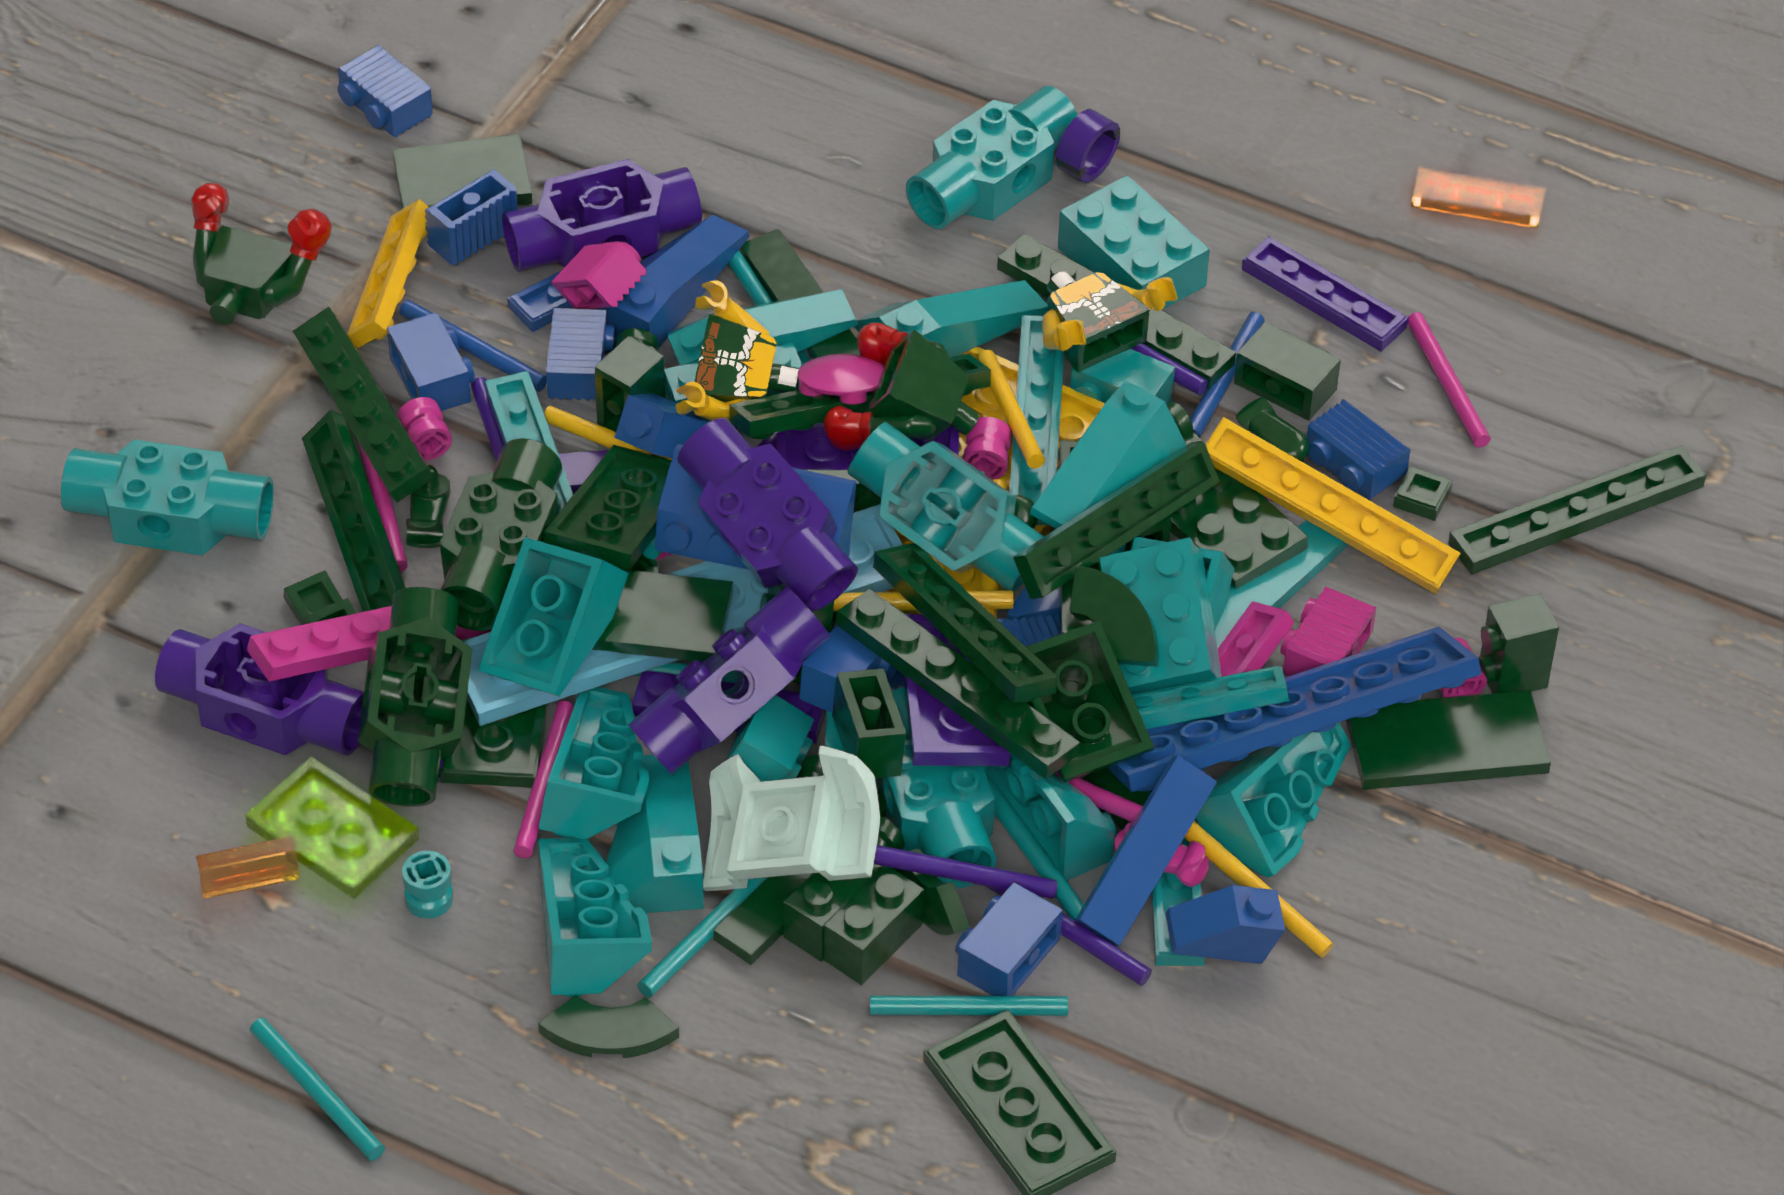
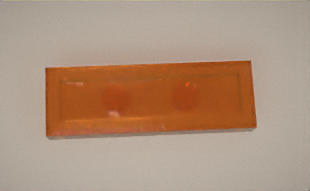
M1419 167L1411 207L1538 228L1546 188Z

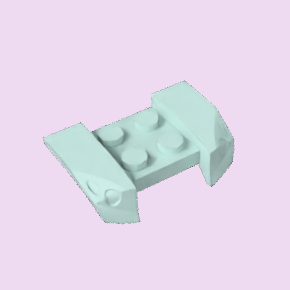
M820 746L819 749L824 776L760 782V779L743 763L738 754L721 763L711 771L709 779L711 828L703 889L706 892L747 888L748 879L807 873H821L829 881L871 877L880 826V810L874 774L857 756L825 746Z

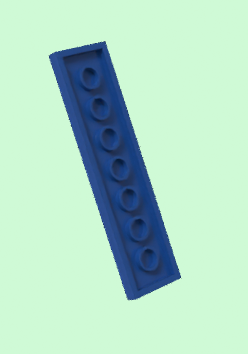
M1438 626L1286 677L1288 702L1269 704L1267 706L1147 729L1154 745L1153 751L1107 768L1131 792L1150 791L1154 789L1173 756L1179 755L1201 771H1204L1205 767L1223 761H1239L1246 758L1252 751L1267 746H1283L1290 743L1294 737L1309 732L1328 731L1334 728L1338 722L1353 717H1369L1376 714L1380 708L1398 702H1414L1420 699L1424 693L1439 688L1458 687L1466 679L1481 675L1479 658Z

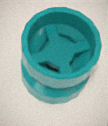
M420 851L409 856L402 868V878L405 887L404 898L407 909L419 918L430 919L443 915L450 909L453 902L452 876L449 861L444 855L436 851Z

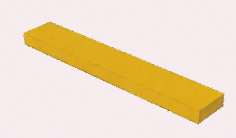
M1225 417L1222 418L1205 444L1213 465L1218 470L1434 594H1437L1460 556V552Z

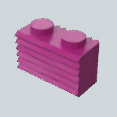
M614 241L613 243L607 242L606 244L585 245L553 279L552 284L574 309L618 307L617 301H622L623 295L629 294L630 288H635V282H640V276H646V269L640 263L641 257L638 252L625 242L617 241L616 243Z
M1325 586L1318 599L1311 597L1305 604L1300 618L1301 624L1299 629L1290 628L1283 639L1280 648V654L1285 655L1283 673L1287 677L1360 653L1373 632L1377 607Z

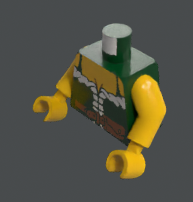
M1067 272L1057 273L1050 279L1047 285V289L1051 294L1048 297L1047 313L1042 319L1043 344L1049 350L1063 351L1073 369L1078 373L1146 342L1150 310L1161 311L1165 307V302L1178 299L1172 279L1169 277L1159 278L1150 282L1146 289L1136 290L1115 283L1104 273L1096 272L1078 281H1075Z
M713 280L702 283V287L710 292L711 299L707 296L696 297L695 305L703 311L714 309L715 315L709 314L695 381L688 382L676 389L677 393L684 394L688 399L676 404L677 413L685 415L694 411L696 415L709 421L719 418L729 420V404L766 397L768 390L782 393L795 391L799 368L773 363L777 340L771 337L769 331L731 298H728L727 289L722 282Z

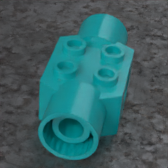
M1052 86L1041 87L1017 105L992 100L933 140V162L910 177L906 182V195L911 208L926 225L934 229H943L963 214L994 221L1052 180L1054 151L1058 148L1066 128L1078 115L1075 107L1064 93Z
M887 422L879 425L863 443L848 469V474L881 498L879 517L952 571L963 573L976 567L1006 590H1013L1014 593L1024 582L1013 557L1044 537L1014 515L1016 497L945 445L931 441L920 447Z
M134 439L116 454L73 448L67 457L63 470L61 504L64 511L107 517L115 543L203 556L227 535L255 540L264 539L269 529L273 512L274 483L271 477L228 471L222 452Z
M902 687L892 691L906 731L901 776L875 778V782L886 799V813L889 821L900 830L904 837L905 846L903 850L911 851L919 848L926 855L995 868L997 858L989 838L993 834L995 797L984 767L912 766L905 690ZM937 877L944 883H954L955 889L974 885L973 883Z

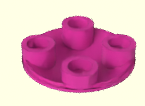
M832 354L815 358L804 363L799 368V390L807 396L821 394L837 395L840 401L846 404L863 403L867 400V392L877 388L884 365L867 357L854 354Z

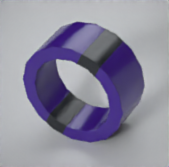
M1086 109L1079 113L1068 125L1060 139L1056 151V164L1058 168L1082 182L1089 183L1094 181L1109 165L1117 150L1120 140V127L1118 123L1092 109Z

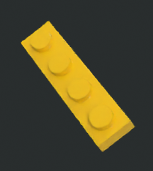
M420 199L393 214L390 218L347 333L357 348L374 339L381 340L387 335V327L394 324L392 316L397 304L405 294L403 286L408 274L416 264L415 254L417 248L427 234L425 224L427 220L424 210L429 208V206Z

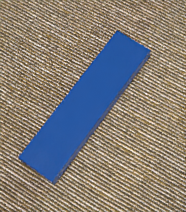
M1179 755L1173 756L1075 920L1112 945L1120 946L1217 781Z

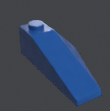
M711 215L642 260L640 263L646 269V276H640V282H635V288H630L629 294L623 295L622 301H617L618 307L599 308L597 310H607V325H615V337L623 330L641 328L656 336L660 348L668 338V333L678 326L695 305L696 297L702 296L707 290L702 287V283L713 281L717 278L750 237L749 231L720 217Z

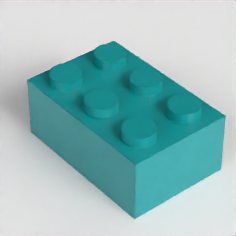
M1128 175L1060 211L1059 250L1069 259L1090 271L1104 273L1115 283L1136 290L1146 289L1147 285L1156 279L1163 277L1171 278L1178 299L1165 302L1163 309L1207 285L1210 249Z
M1190 537L1099 557L1101 571L1122 582L1137 596L1152 619L1157 634L1159 647L1158 667L1119 664L1131 694L1222 677L1203 555Z

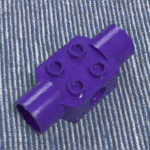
M629 159L546 179L540 204L502 213V229L506 247L517 272L556 262L566 267L585 245L606 244L607 242L613 243L614 241L616 243L619 241L629 244L638 252L640 257L650 255L658 251L662 235L692 228L702 222L699 194L694 179L687 167L653 175Z
M726 418L715 419L707 423L685 442L678 453L677 461L703 491L698 505L706 521L764 588L784 584L813 612L832 603L851 585L857 575L858 567L833 540L837 526L830 510L772 444L752 448Z
M786 586L744 623L745 627L739 632L732 628L724 633L712 645L716 652L702 664L695 660L687 665L676 676L679 684L674 688L670 687L628 724L671 775L695 754L727 738L795 678L804 660L831 637L815 615L789 587ZM736 670L738 676L736 684L731 689L722 691V678L726 673Z
M239 623L217 637L209 639L183 629H177L165 642L156 665L155 686L160 692L198 704L202 727L283 755L289 754L308 742L348 756L360 744L358 742L364 691L329 680L327 669L269 682L246 650L250 636L266 633L265 631Z

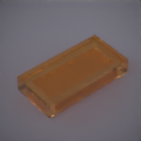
M293 836L196 856L203 899L299 879Z

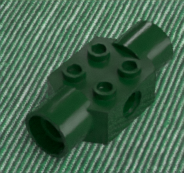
M525 438L508 441L503 446L492 473L470 476L439 543L444 574V583L440 590L450 593L458 599L457 626L473 631H485L493 628L524 537L543 542L544 531L559 513L558 496L554 490L562 473V463L552 449L538 441Z
M408 587L396 591L393 594L389 629L378 632L368 655L358 742L373 752L369 794L373 798L391 805L418 807L433 803L436 799L440 760L452 757L462 738L472 648L455 637L459 610L458 599L450 593L439 589Z

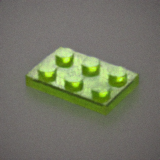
M313 757L306 760L245 815L246 824L249 829L353 899L362 893L419 840V829L417 826Z

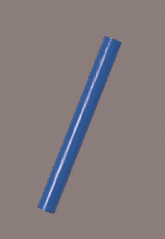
M409 299L402 303L399 310L400 315L409 320L433 314ZM440 317L445 328L451 327L454 330L459 348L507 375L528 371L535 390L540 392L545 388L547 384L546 375Z
M1249 313L1233 341L1230 349L1236 352V358L1237 352L1264 324L1265 319L1260 313ZM1236 359L1235 365L1210 389L1207 388L1190 418L1193 431L1199 438L1235 376Z

